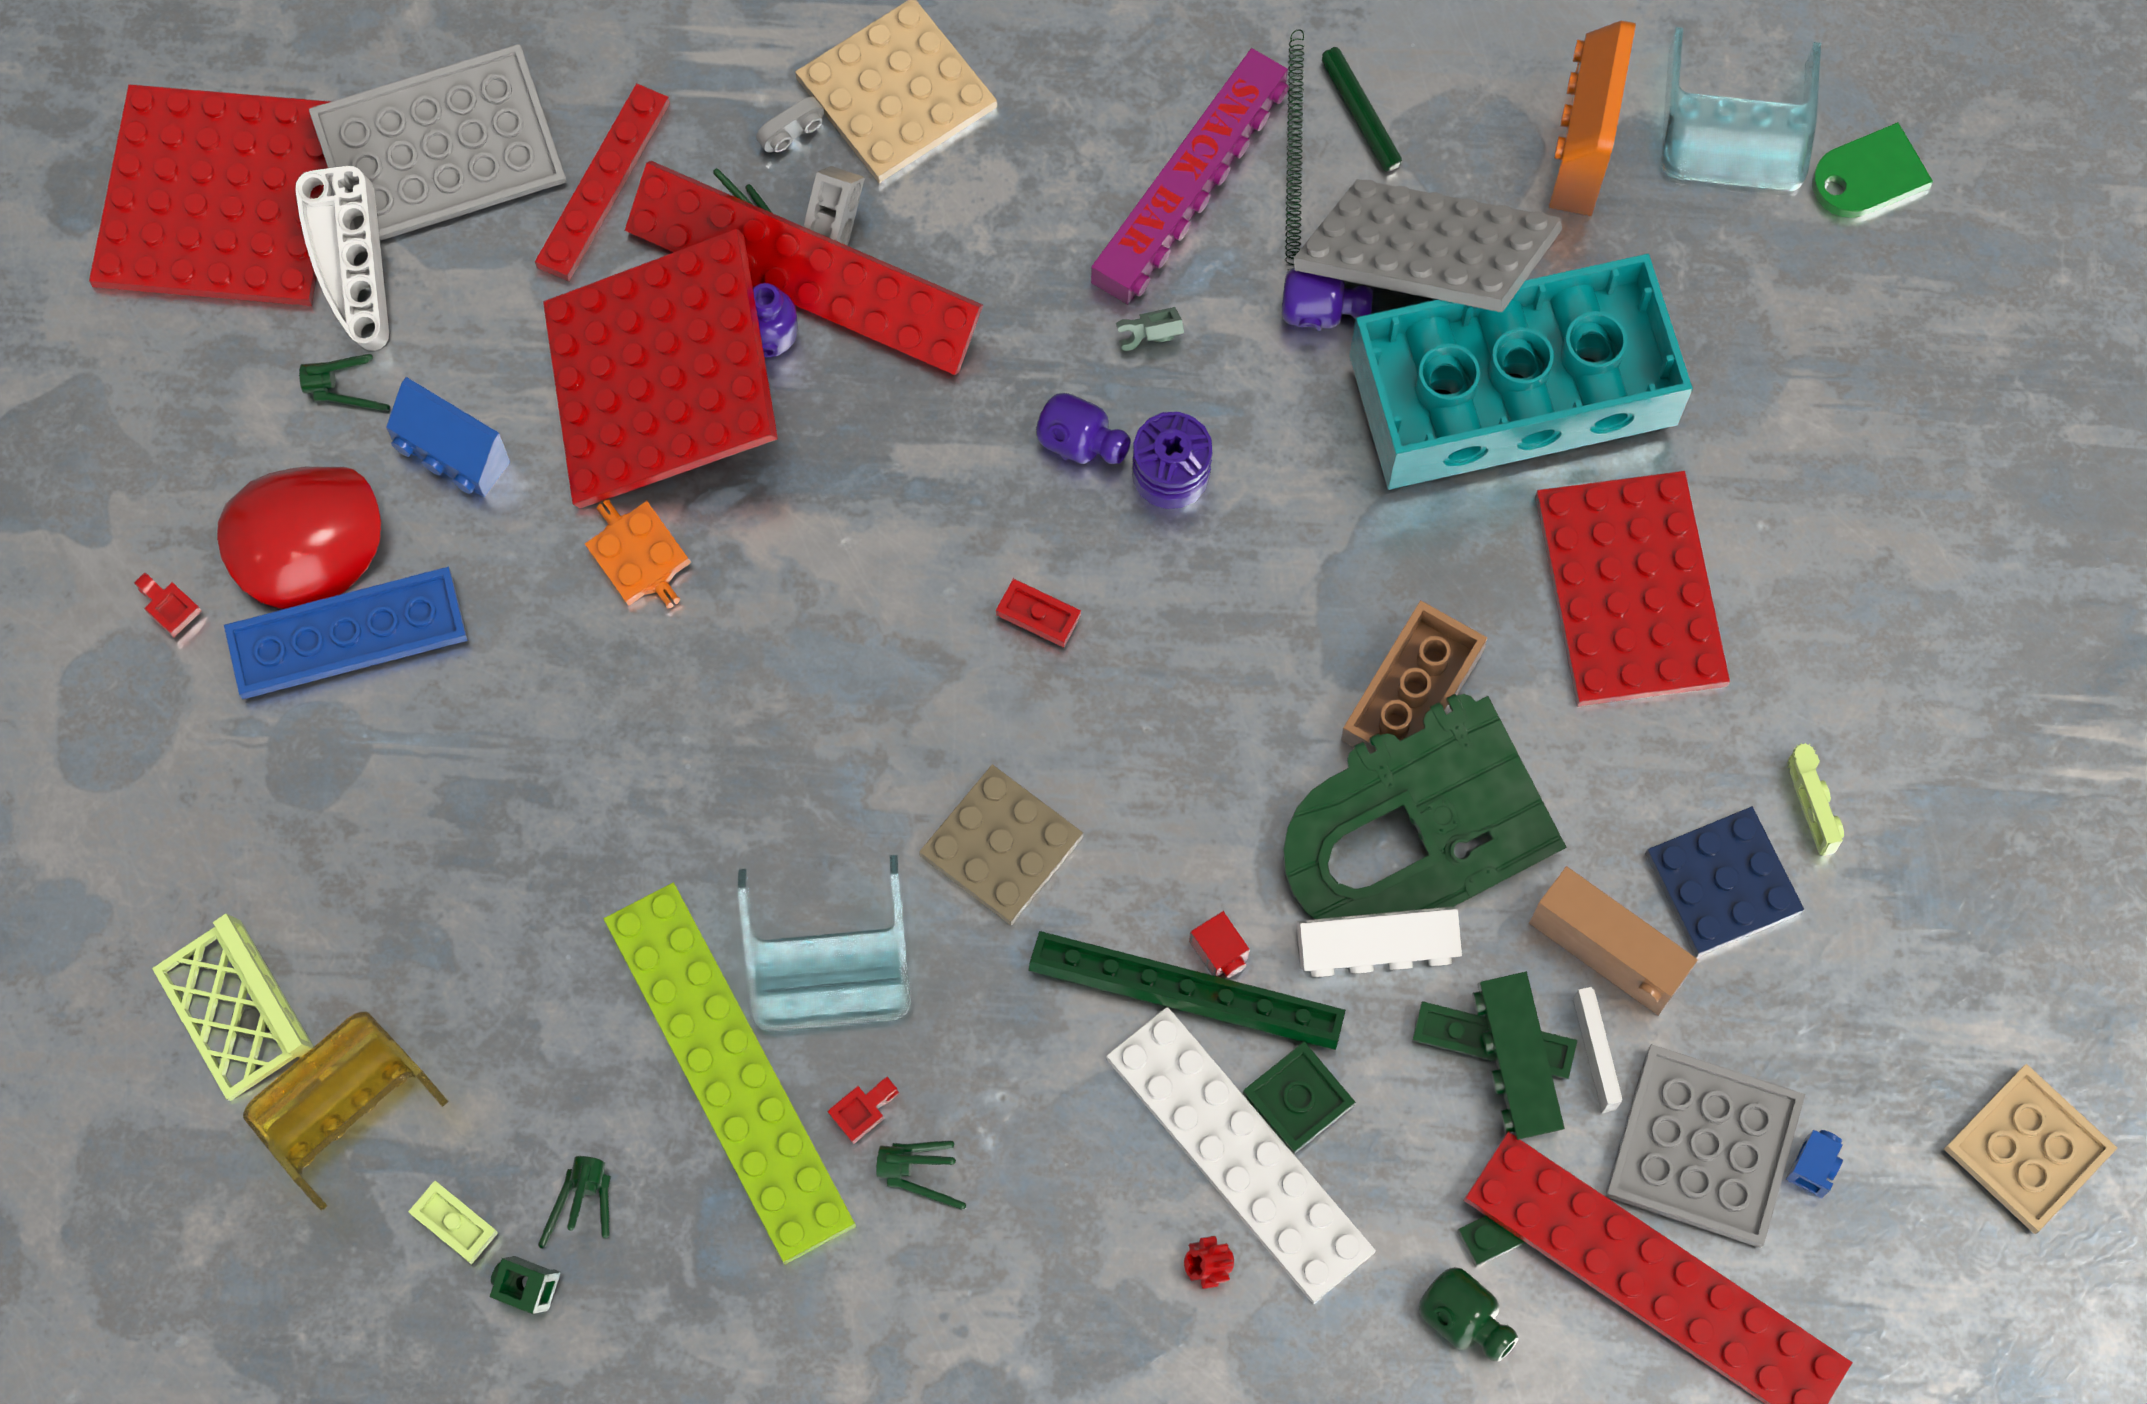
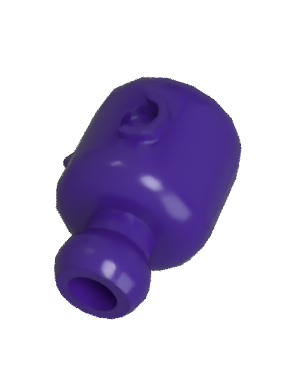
M1292 268L1285 276L1282 318L1286 323L1293 326L1317 328L1319 331L1321 329H1331L1339 324L1342 314L1351 315L1354 319L1370 315L1373 289L1366 285L1345 288L1344 280L1296 271L1295 268Z
M761 283L753 287L764 357L779 356L788 351L796 340L798 332L796 308L786 293L779 290L773 284Z
M1059 393L1051 397L1043 407L1037 422L1036 435L1038 441L1046 449L1061 455L1065 461L1070 459L1079 464H1086L1093 460L1097 454H1100L1107 463L1118 464L1126 457L1131 444V438L1125 431L1121 429H1108V416L1102 408L1069 393Z

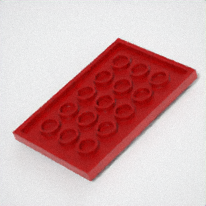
M1685 471L1537 490L1535 498L1577 707L1728 687L1730 678Z

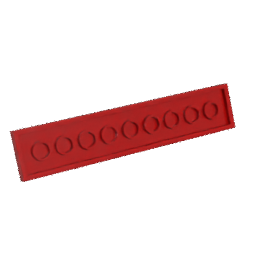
M654 161L646 162L624 231L676 252L738 229L744 234L753 287L761 283L773 284L779 290L786 293L794 305L953 375L959 373L983 304Z
M1510 1132L1504 1136L1463 1200L1764 1404H1828L1853 1363L1522 1140H1517L1516 1136Z

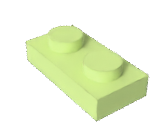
M436 1181L430 1185L408 1211L410 1215L471 1265L498 1234L492 1226Z

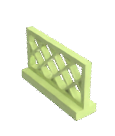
M224 914L213 922L215 927L153 967L152 970L225 1098L232 1101L296 1057L304 1058L313 1052L315 1048L241 920ZM217 939L223 949L219 965L201 962L205 947ZM194 955L193 960L188 959L189 957ZM229 961L231 962L233 968L227 967ZM180 963L191 965L186 987L174 985L167 974L168 971ZM200 967L217 970L211 993L194 989ZM226 972L237 974L242 981L237 998L220 995ZM178 991L184 992L183 999L179 995ZM247 993L250 995L252 1001L246 1000ZM193 994L210 998L204 1020L192 1018L188 1011ZM218 1000L236 1003L230 1025L213 1022ZM244 1005L257 1007L260 1013L256 1031L239 1027ZM196 1024L203 1025L201 1032ZM266 1025L272 1034L265 1033ZM211 1027L229 1030L223 1053L212 1051L207 1044ZM237 1032L255 1036L249 1058L231 1055ZM263 1037L276 1040L282 1051V1054L270 1062L257 1060ZM215 1056L221 1057L220 1065L216 1060ZM230 1059L248 1063L244 1079L234 1086H231L226 1077ZM256 1065L262 1066L261 1068L255 1071Z

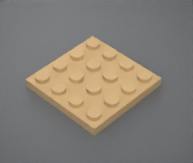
M917 0L904 2L795 71L796 79L810 97H814L822 106L825 116L878 183H881L997 108L996 98Z

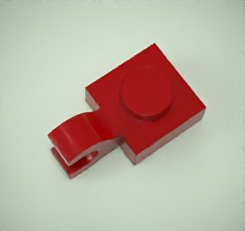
M143 573L134 582L138 590L151 601L144 608L145 611L173 638L202 612L199 606L173 582L163 590L146 573Z
M886 1077L867 1094L857 1086L827 1112L851 1142L855 1144L885 1119L878 1108L893 1100L899 1094V1091L892 1081Z

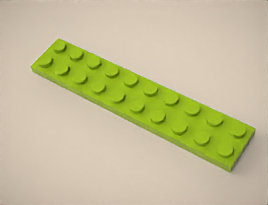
M674 882L603 918L784 1265L856 1227L853 1218Z

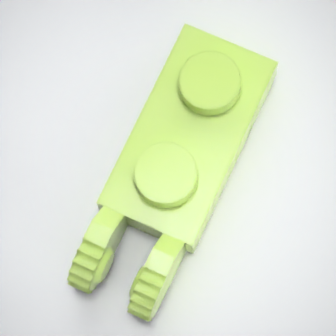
M1800 743V745L1794 748L1787 764L1789 765V773L1819 855L1825 856L1836 852L1843 841L1844 829L1840 818L1833 816L1829 806L1831 800L1829 788L1824 780L1820 781L1816 768L1820 760L1818 755L1815 754L1816 750L1810 744Z

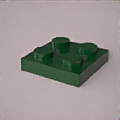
M1305 1041L1245 1088L1242 1093L1293 1154H1296L1343 1116L1356 1103Z

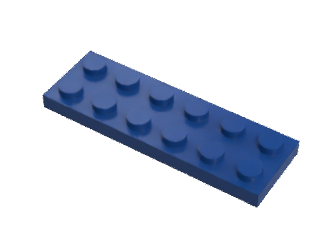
M449 566L224 625L237 688L242 700L468 641Z

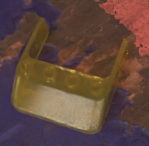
M363 1011L347 1018L247 1104L243 1112V1118L293 1181L322 1211L328 1205L302 1174L303 1168L308 1166L317 1154L331 1142L341 1138L352 1124L364 1114L371 1112L380 1100L394 1088L404 1084L410 1077L416 1078L442 1107L449 1101L368 1012Z

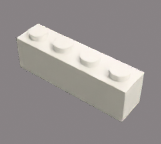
M1455 907L1296 921L1300 968L1304 971H1311V977L1335 975L1334 968L1350 967V973L1373 972V965L1389 963L1390 970L1413 968V961L1428 960L1429 966L1452 964V957L1462 956L1458 909Z

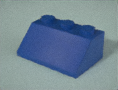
M405 377L400 385L386 426L392 439L391 445L407 457L413 454L422 459V464L432 473L441 475L443 472L453 478L452 482L465 493L471 494L474 491L485 498L510 464L500 433L408 377Z

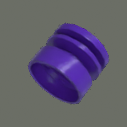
M1162 412L1149 418L1138 429L1133 442L1132 476L1133 483L1140 496L1150 504L1164 509L1183 508L1197 501L1205 492L1211 473L1212 439L1205 426L1193 416L1181 412Z

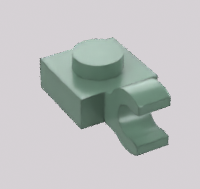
M1176 307L1139 314L1140 319H1122L1116 323L1119 332H1132L1128 339L1119 340V345L1124 351L1135 349L1145 337L1148 341L1165 342L1173 339L1175 335L1184 333L1182 319Z

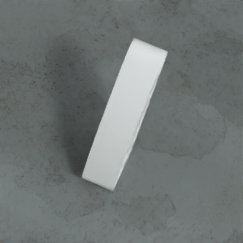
M354 166L305 172L296 182V196L305 244L314 272L335 316L352 340L368 351L379 350L386 345L389 339V325L373 183L360 169ZM324 185L322 195L318 198L310 199L312 189L315 186ZM357 216H364L362 226L358 229L350 230L351 221ZM363 251L368 252L366 262L362 265L354 266L356 255ZM370 287L372 291L369 299L364 302H358L359 292L364 288ZM374 323L375 331L373 335L366 339L362 338L361 331L363 327Z

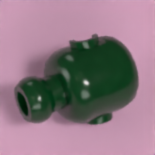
M1452 1267L1445 1270L1433 1281L1420 1300L1419 1312L1421 1317L1459 1350H1465L1477 1342L1482 1346L1484 1354L1490 1360L1500 1362L1508 1355L1518 1341V1335L1512 1327L1500 1324L1495 1320L1499 1313V1303L1496 1297L1461 1268Z

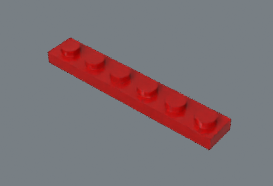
M636 83L537 256L535 264L538 269L570 282L670 105L668 96Z

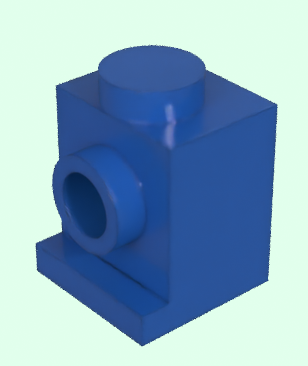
M1813 1129L1805 1138L1786 1180L1823 1198L1833 1186V1183L1826 1179L1828 1178L1833 1181L1843 1162V1159L1838 1157L1843 1146L1841 1144L1842 1139L1829 1131L1820 1130L1818 1132Z

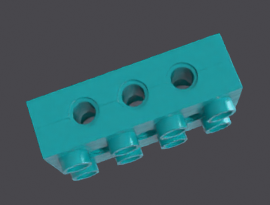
M1649 253L1525 280L1503 312L1443 300H1434L1356 317L1349 353L1388 490L1677 426L1693 390ZM1582 358H1590L1596 362H1588L1583 360ZM1515 373L1524 378H1513L1507 374ZM1443 389L1451 392L1452 394H1439L1434 390Z

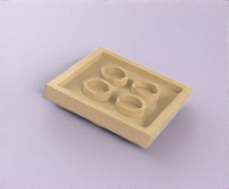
M2027 1064L2000 1089L1944 1148L1951 1157L2034 1234L2038 1233L2117 1149L2107 1137Z

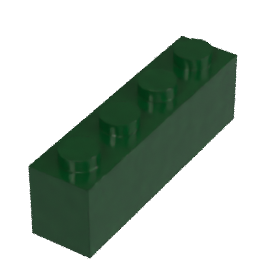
M1527 971L1479 982L1477 984L1479 991L1472 993L1477 1015H1485L1488 1031L1482 1032V1038L1487 1055L1494 1054L1498 1069L1491 1071L1496 1094H1504L1507 1109L1501 1110V1118L1505 1133H1513L1516 1139L1519 1140L1564 1130L1565 1127Z

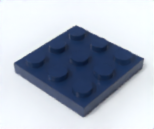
M1753 806L1651 847L1645 853L1696 958L1796 917L1805 910Z

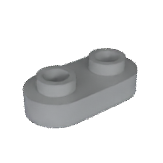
M814 97L805 98L766 122L759 129L756 139L766 152H781L792 143V140L803 133H811L819 128L823 121L824 109Z

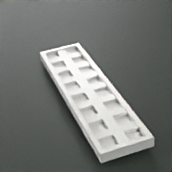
M1168 1007L1107 1055V1061L1312 1304H1315L1375 1253L1376 1250Z

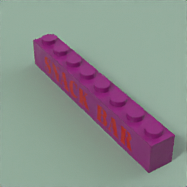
M1253 48L1248 51L1091 266L1092 284L1127 305L1135 295L1140 297L1149 285L1151 279L1149 275L1155 267L1160 269L1165 264L1171 252L1169 248L1175 239L1180 241L1186 235L1191 224L1189 220L1195 212L1201 213L1211 197L1209 192L1214 185L1220 186L1225 181L1231 167L1229 165L1235 157L1241 158L1250 144V139L1248 138L1254 130L1260 131L1264 127L1270 115L1268 111L1274 102L1280 104L1289 90V85L1286 84L1288 74L1286 67Z

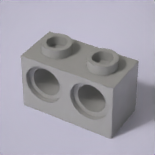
M833 166L818 171L803 227L848 246L865 177Z

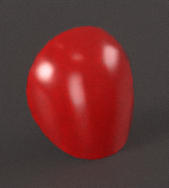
M297 467L272 472L252 480L225 504L218 520L217 540L221 559L230 576L243 591L261 603L280 609H287L341 595L349 589L367 570L376 554L380 542L381 519L377 500L371 486L354 469L347 467Z

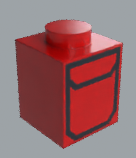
M1224 911L1190 931L1189 942L1211 975L1221 977L1225 974L1227 978H1230L1246 967L1245 961L1248 960L1250 949Z

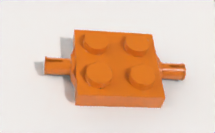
M610 500L603 501L610 514L607 513L600 503L596 509L608 525L601 533L587 541L585 545L622 598L630 606L644 595L656 592L666 605V608L674 607L666 594H669L675 604L679 603L680 597L674 592L669 582L677 572L691 563L687 555L648 501L630 513L621 516Z

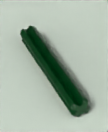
M1338 47L1326 50L1322 54V62L1383 170L1390 172L1397 169L1401 165L1402 157L1344 55Z

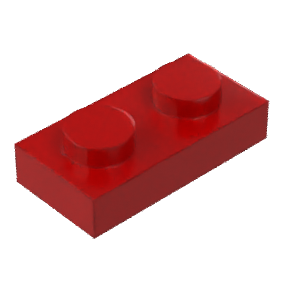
M1013 578L996 609V616L1064 648L1081 617V610Z

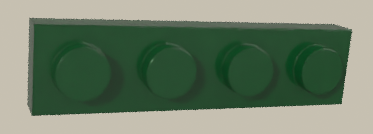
M1421 1002L1412 1041L1496 1062L1494 1054L1487 1055L1484 1047L1482 1032L1488 1031L1484 1016ZM1541 1031L1552 1076L1568 1080L1578 1040Z

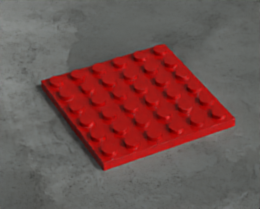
M128 84L89 278L92 287L312 306L317 276L314 272L302 231L296 196V182L305 172L328 168L309 109L331 101ZM324 185L315 186L310 193V199H315L322 195Z
M738 229L543 301L572 504L581 509L778 439L744 234Z

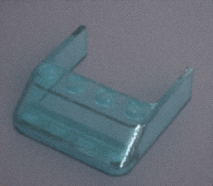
M1676 27L1668 54L1661 149V167L1663 171L1676 179L1786 191L1796 190L1801 187L1808 175L1817 123L1821 43H1813L1805 63L1803 105L1692 94L1683 91L1679 85L1683 28Z
M890 855V875L895 923L890 928L762 940L754 933L747 869H739L738 897L753 1020L759 1028L768 1032L893 1021L904 1017L908 1013L911 1006L898 855Z

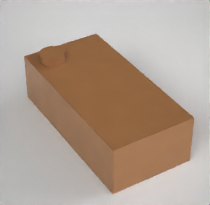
M1420 600L1343 727L1341 740L1352 747L1363 741L1371 754L1376 750L1369 741L1370 737L1378 733L1380 735L1388 733L1395 735L1401 741L1424 729L1423 718L1425 713L1430 710V706L1438 702L1442 703L1447 714L1450 707L1446 698L1453 694H1459L1483 654L1488 638Z
M1567 866L1540 900L1529 922L1530 925L1658 1016L1698 961L1696 957Z

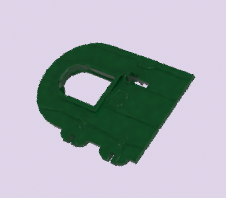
M1453 694L1446 698L1452 712L1446 714L1440 702L1430 706V710L1425 713L1423 718L1424 729L1401 741L1395 735L1388 733L1382 735L1378 733L1370 737L1369 741L1376 750L1371 754L1363 741L1354 745V749L1349 752L1346 760L1348 768L1316 786L1296 807L1286 830L1283 848L1285 873L1293 895L1305 912L1312 918L1324 919L1454 907L1567 848L1489 696L1475 701L1466 694ZM1404 805L1410 817L1409 819L1417 827L1418 837L1422 840L1429 855L1370 886L1355 889L1341 883L1338 884L1337 880L1330 874L1328 866L1333 845L1344 835ZM1488 831L1492 838L1491 840L1467 851L1466 855L1461 859L1456 857L1454 847L1457 843H1468L1470 840Z

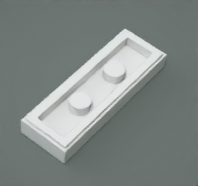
M1592 987L1578 989L1573 1001L1602 1113L1615 1111L1623 1099L1595 990Z

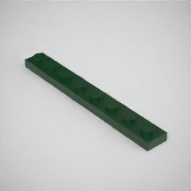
M1042 931L1038 933L1028 971L1302 1042L1305 1041L1306 1043L1333 1050L1337 1048L1346 1011L1345 1009Z

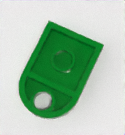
M1899 122L1830 150L1820 159L1812 178V188L1818 202L1832 214L1845 218L1865 216L1930 189L1933 183L1932 178ZM1835 182L1842 187L1843 193L1840 195L1830 194L1825 189V184Z

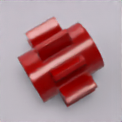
M1216 1236L1200 1238L1199 1242L1188 1245L1190 1250L1185 1255L1184 1268L1191 1281L1201 1280L1202 1289L1218 1287L1219 1283L1230 1280L1228 1274L1233 1270L1234 1256L1227 1243L1217 1245Z

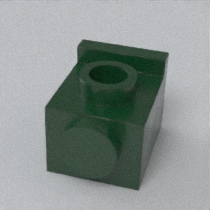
M517 1256L502 1258L491 1275L493 1287L490 1298L531 1314L549 1311L561 1272L555 1269L550 1270ZM524 1276L528 1277L525 1287L522 1283Z

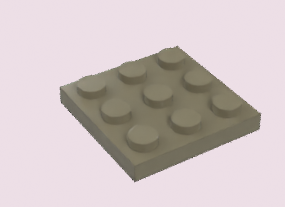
M992 764L919 851V855L1001 919L1012 925L1083 839L1084 833Z

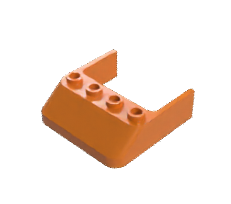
M1620 20L1586 33L1584 41L1577 39L1573 55V62H1577L1576 71L1570 74L1566 93L1573 95L1572 104H1565L1560 126L1567 127L1565 137H1558L1554 159H1559L1561 162L1549 208L1588 216L1593 214L1614 145L1636 23Z

